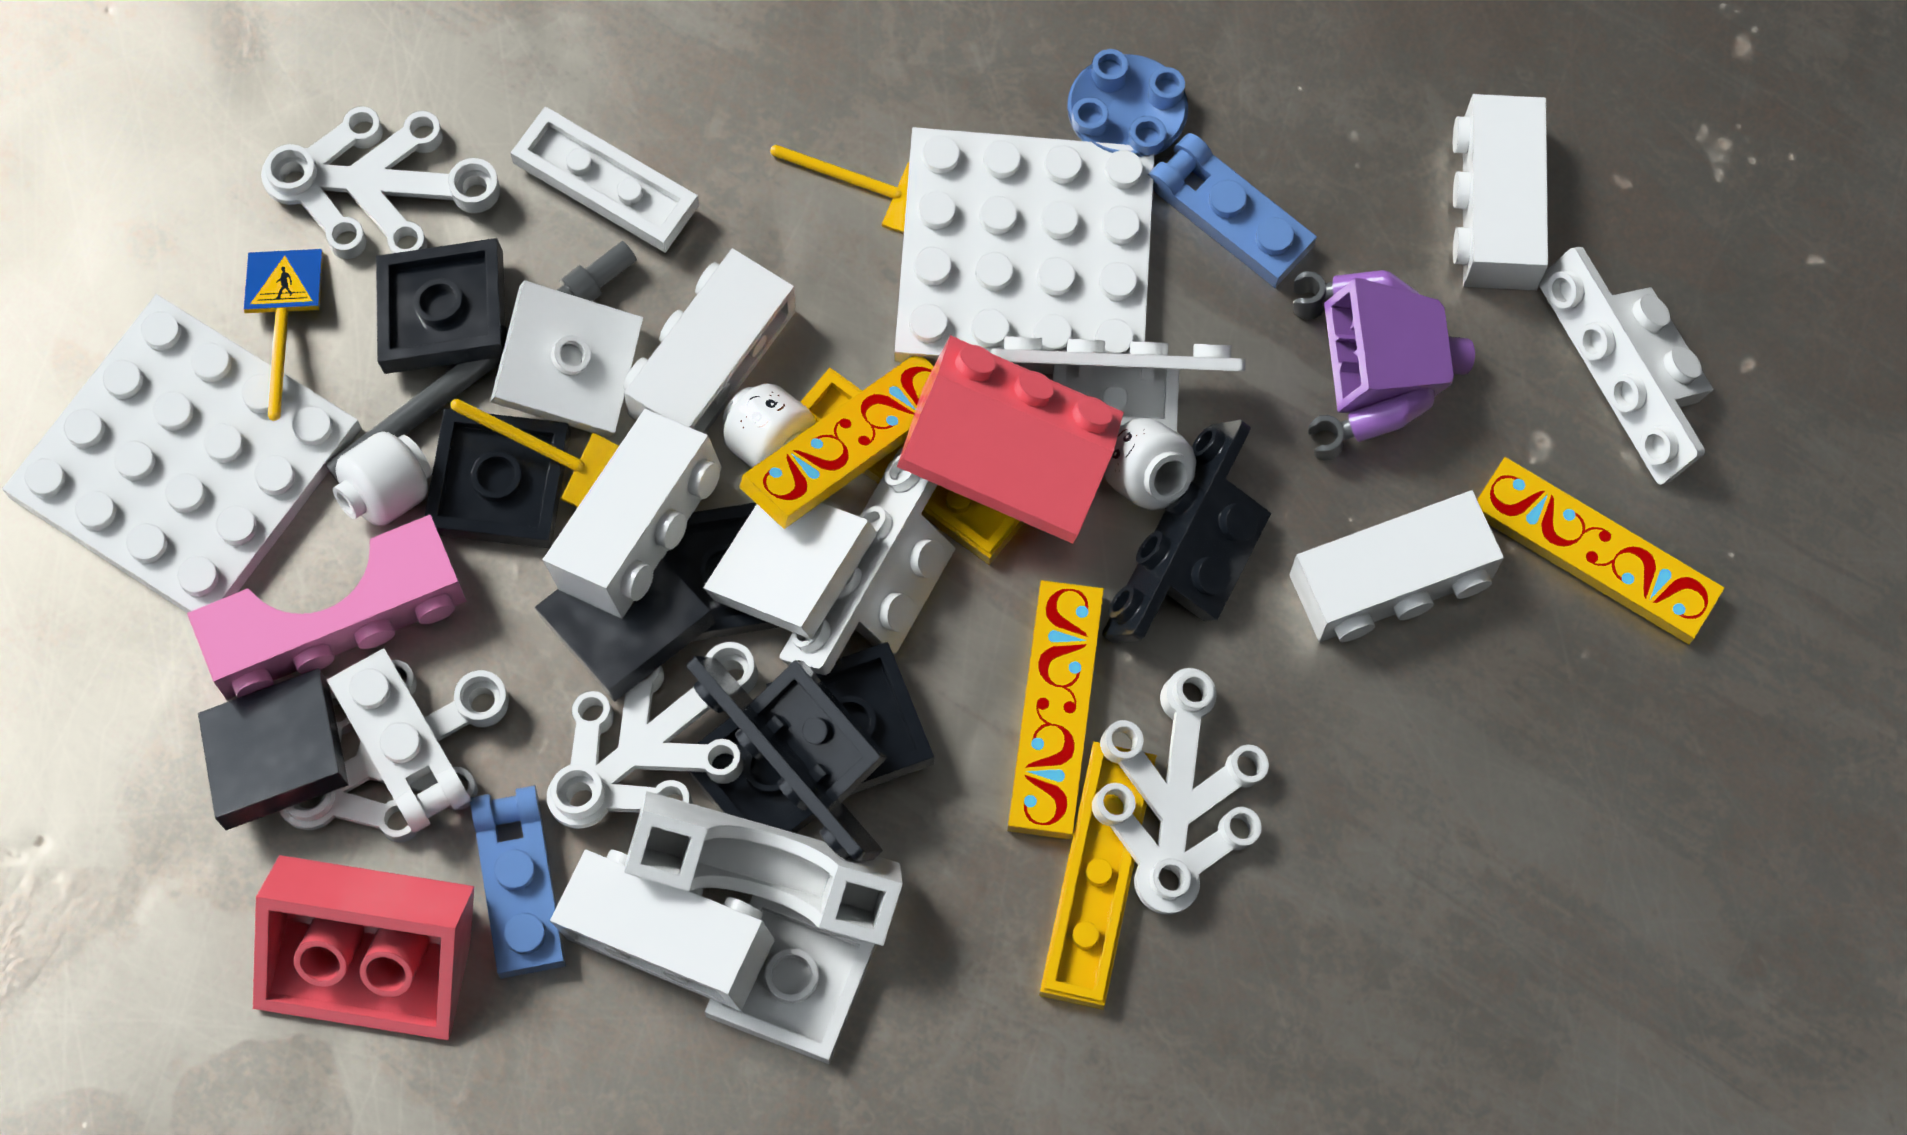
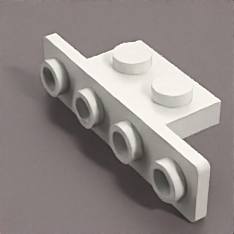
M1570 248L1545 271L1539 287L1655 481L1660 485L1671 482L1705 453L1702 443L1680 407L1700 402L1714 389L1703 373L1699 359L1689 350L1672 322L1668 308L1657 297L1652 287L1612 295L1584 248Z
M1005 337L1004 349H991L992 354L1010 362L1053 364V381L1084 395L1098 398L1107 405L1123 411L1121 425L1133 419L1150 418L1163 423L1175 432H1177L1179 370L1245 371L1246 361L1243 358H1231V345L1194 344L1192 357L1168 356V343L1131 342L1130 354L1105 353L1104 340L1068 339L1067 352L1042 351V338Z
M903 447L897 451L893 460L888 464L884 476L863 512L859 515V517L867 519L878 534L813 638L809 639L792 632L780 654V659L788 666L795 660H801L814 673L829 674L854 630L873 646L888 642L892 653L896 655L956 548L921 514L937 484L897 467Z

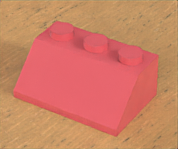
M950 335L923 386L897 467L1073 544L1113 455L1124 412L1107 405L1098 398L1084 395L1048 379L1039 372L1028 370L996 356L983 347L969 344Z
M279 855L256 895L253 1009L449 1040L471 944L474 886Z

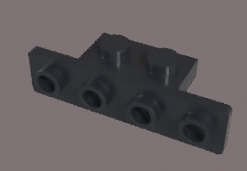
M1241 419L1212 424L1205 428L1195 439L1192 445L1196 458V470L1193 481H1191L1188 490L1175 503L1165 508L1166 510L1155 531L1143 541L1137 551L1136 561L1138 564L1127 585L1115 595L1108 609L1110 618L1102 632V636L1110 642L1141 641L1153 622L1166 594L1201 620H1218L1272 514L1226 479L1251 430V427Z
M694 656L686 664L687 668L698 679L693 685L696 693L710 708L718 713L725 711L740 728L735 733L739 743L757 760L764 761L767 759L782 776L777 782L780 790L795 806L801 810L809 808L824 825L820 830L822 838L837 855L846 860L852 857L855 861L874 860L883 851L842 802L888 756L804 661H793L754 701L716 658Z

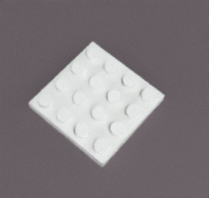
M912 127L894 361L904 362L915 355L922 356L932 365H935L950 335L969 344L983 347L990 353L991 349H1004L1005 337L1042 338V351L1067 352L1068 339L1104 340L1105 353L1130 354L1131 342H1145L1153 179L1148 173L1154 168V154L1146 155L1147 157L1141 156L1140 158L1131 152L1133 148L1130 145L1096 142L1102 146L1119 150L1111 153L1087 141ZM1012 362L1031 371L1053 374V364Z
M155 294L2 490L8 498L188 613L238 593L329 471L325 464L347 448L362 428L358 419L284 374L281 417L277 421L270 420L268 417L272 366L158 294Z

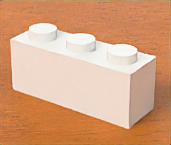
M1472 94L1465 117L1457 116L1453 129V152L1463 153V172H1456L1453 185V207L1463 209V227H1456L1454 234L1453 262L1454 264L1463 265V287L1537 291L1548 266L1546 98Z
M733 248L720 265L713 262L706 268L696 285V297L684 312L679 309L669 317L660 334V345L648 360L644 357L640 358L627 374L623 385L625 390L624 396L628 414L636 421L643 410L647 409L706 434L796 312L794 286Z
M647 409L643 410L543 558L545 566L560 591L621 619L633 601L643 598L652 583L654 569L667 551L679 544L684 536L688 519L701 499L709 497L718 483L722 466L707 434Z
M1473 490L1296 554L1289 576L1319 643L1338 636L1340 642H1348L1366 635L1375 628L1374 622L1396 614L1399 620H1407L1419 616L1434 606L1433 600L1452 593H1455L1458 599L1480 593L1492 584L1491 579L1497 572L1504 557Z
M585 849L550 919V922L569 941L742 1011L775 941L761 920L763 913L752 905L732 897H727L723 905L702 897L703 888L685 891L625 874L624 870L628 855L610 850L607 857H603Z

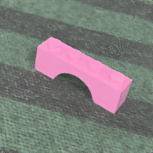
M427 515L371 538L369 560L360 582L347 597L327 609L304 614L284 612L267 605L247 588L188 612L187 615L213 682L225 699L228 700L235 696L240 698L274 685V680L296 671L304 674L318 668L321 670L334 661L335 655L357 646L360 649L380 646L391 640L396 630L418 621L420 624H432L441 621L455 611V606L467 601L432 517Z

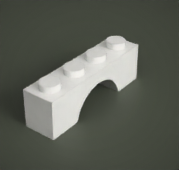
M646 791L624 870L625 874L685 891L700 888H719L755 895L800 913L820 929L881 946L884 945L903 884L901 866L898 862L881 857H876L874 860L855 861L852 857L846 860L837 855L825 841Z

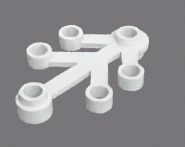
M360 106L353 108L345 115L343 123L309 148L287 144L274 149L267 157L261 172L262 182L269 196L282 204H302L326 232V239L331 251L342 259H352L359 256L366 247V236L361 224L354 218L343 217L323 191L348 192L385 234L391 253L427 248V242L421 227L414 222L406 221L384 195L454 200L460 209L469 213H480L490 209L497 202L500 195V185L495 169L490 163L479 158H468L458 162L449 174L391 169L414 151L429 153L440 146L443 133L439 120L434 114L427 111L412 113L405 120L403 128L351 166L329 165L352 146L360 149L371 148L382 137L383 129L377 113L369 107ZM360 122H370L373 124L372 128L366 133L358 134L353 132V128ZM421 126L433 128L432 133L425 138L413 136L414 131ZM292 172H302L304 174L296 182H284L285 177ZM474 185H481L486 188V191L479 196L468 197L465 195L466 191ZM351 231L357 234L355 239L349 244L342 245L336 242L337 237L343 232ZM405 236H414L418 239L417 243L409 249L397 247L398 241Z
M724 642L716 645L707 653L706 657L716 658L727 671L732 669L743 671L742 678L737 682L747 694L751 692L758 679V670L748 648L736 642ZM662 666L653 671L649 678L642 680L625 693L618 748L600 763H598L600 735L611 727L614 721V711L607 697L597 691L585 692L575 699L572 705V716L576 722L571 764L561 769L552 779L547 791V804L558 822L575 829L587 828L597 824L609 811L640 813L646 791L666 797L677 794L683 797L682 801L693 804L687 787L676 780L661 782L656 788L621 785L618 783L635 769L706 772L714 782L726 784L733 782L741 775L744 767L743 758L737 745L727 739H717L709 744L669 743L711 709L696 693L694 687L649 722L653 693L661 687L664 681V671ZM589 707H603L601 716L596 720L587 721L582 719L584 712ZM727 753L734 756L732 763L725 769L712 767V762L718 755ZM585 790L592 793L590 801L579 807L571 805V799L577 792Z
M391 660L397 671L407 676L405 685L411 696H413L417 687V681L412 669L401 660ZM485 670L472 671L464 675L457 683L453 702L424 718L437 741H440L469 724L476 727H488L499 722L508 709V694L503 682L494 673ZM331 692L333 706L340 704L334 692ZM490 694L495 698V701L489 710L477 712L472 709V702L478 695ZM348 717L341 722H336L340 742L343 734H347L354 729ZM360 742L356 756L344 762L348 786L322 795L320 803L314 808L306 809L301 807L299 803L279 811L290 825L302 830L319 829L326 826L334 818L379 828L389 840L398 843L409 841L418 833L413 834L409 825L399 831L388 828L390 816L400 811L395 800H390L384 804L347 793L368 780L384 783L362 742ZM453 767L459 779L468 782L467 793L469 797L477 796L478 788L472 774L465 768ZM431 772L409 786L414 791L422 792L438 782ZM470 803L462 806L457 810H463L465 808H468L470 806Z
M1185 668L1177 671L1164 684L1161 690V706L1164 712L1173 720L1166 782L1142 751L1143 734L1136 724L1127 720L1114 722L1103 733L1100 740L1103 755L1111 762L1119 764L1160 820L1158 845L1132 814L1136 802L1134 794L1127 786L1121 783L1107 784L1094 796L1092 801V811L1095 818L1100 823L1111 827L1138 864L1134 876V885L1139 899L1150 910L1165 915L1176 914L1189 907L1199 893V874L1230 851L1243 850L1249 847L1259 838L1262 830L1261 821L1253 810L1246 807H1237L1221 818L1217 832L1185 852L1188 825L1238 788H1248L1257 784L1265 777L1269 768L1268 758L1262 749L1255 745H1243L1227 758L1222 769L1193 789L1201 719L1212 710L1217 698L1216 687L1212 679L1205 672L1195 668ZM1184 683H1192L1200 689L1202 694L1200 702H1192L1185 697L1183 693ZM1115 732L1126 734L1131 741V751L1122 752L1115 748L1112 742V734ZM1239 757H1248L1254 762L1256 766L1255 776H1247L1239 770L1237 764ZM1104 796H1117L1123 803V813L1114 815L1108 812L1104 806ZM1231 819H1240L1247 824L1249 829L1247 839H1240L1232 833L1230 829ZM1161 870H1171L1176 874L1179 881L1177 890H1167L1161 885L1159 880Z

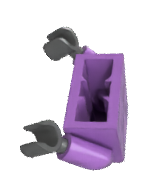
M1379 270L1336 275L1333 278V282L1325 283L1322 276L1316 272L1306 271L1299 274L1294 281L1295 293L1304 294L1310 292L1316 294L1312 298H1298L1294 300L1293 311L1295 315L1309 320L1317 318L1325 311L1337 410L1339 413H1349V419L1342 422L1330 415H1320L1311 422L1308 428V435L1328 430L1337 436L1333 443L1321 445L1314 449L1316 458L1331 460L1337 457L1343 450L1344 440L1355 437L1358 442H1362L1406 426L1432 408L1435 396L1452 385L1454 374L1466 375L1474 365L1475 348L1473 342L1468 338L1448 336L1445 307L1438 299L1420 295L1418 291L1389 271Z

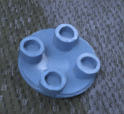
M1115 49L1102 50L1095 55L1092 64L1077 76L1071 86L1067 102L1070 123L1082 141L1092 142L1108 152L1114 153L1119 150L1102 146L1096 142L1130 145L1133 148L1131 152L1142 158L1141 156L1147 157L1146 155L1159 154L1178 139L1185 127L1188 116V100L1184 90L1185 80L1178 70L1165 67L1150 58L1123 54Z

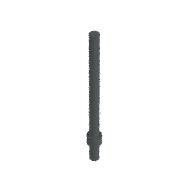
M621 241L588 267L583 268L579 265L559 280L561 287L557 291L594 301L602 295L600 288L636 262L637 258L630 247L624 241ZM509 326L506 327V337H507V333H508ZM501 357L458 363L325 464L328 471L338 482L336 465L341 455L379 432H389L396 437L406 435L498 366Z

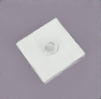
M524 280L519 286L490 402L551 421L565 422L571 427L601 436L612 437L616 431L624 399V381L632 366L643 317Z

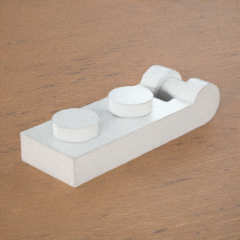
M384 648L327 679L328 684L413 834L431 825L428 818L447 807L452 806L455 811L472 801ZM432 772L438 783L414 795L409 785Z

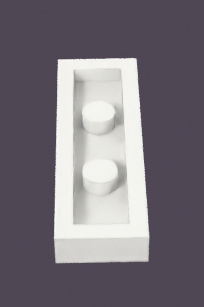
M546 106L511 151L513 164L666 253L699 207L698 195Z

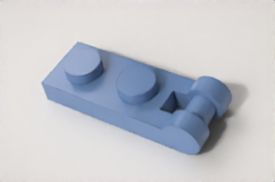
M1187 133L1175 145V155L1167 163L1159 162L1148 173L1153 179V191L1271 286L1276 288L1314 248L1317 236L1214 156L1209 146L1201 138L1192 133ZM1191 172L1204 181L1196 191L1184 181Z
M535 785L518 788L515 790L516 796L492 800L490 794L470 797L472 800L470 802L479 850L497 973L501 979L566 967L561 933L550 922L556 909V901L540 802ZM521 821L523 838L499 842L497 825Z

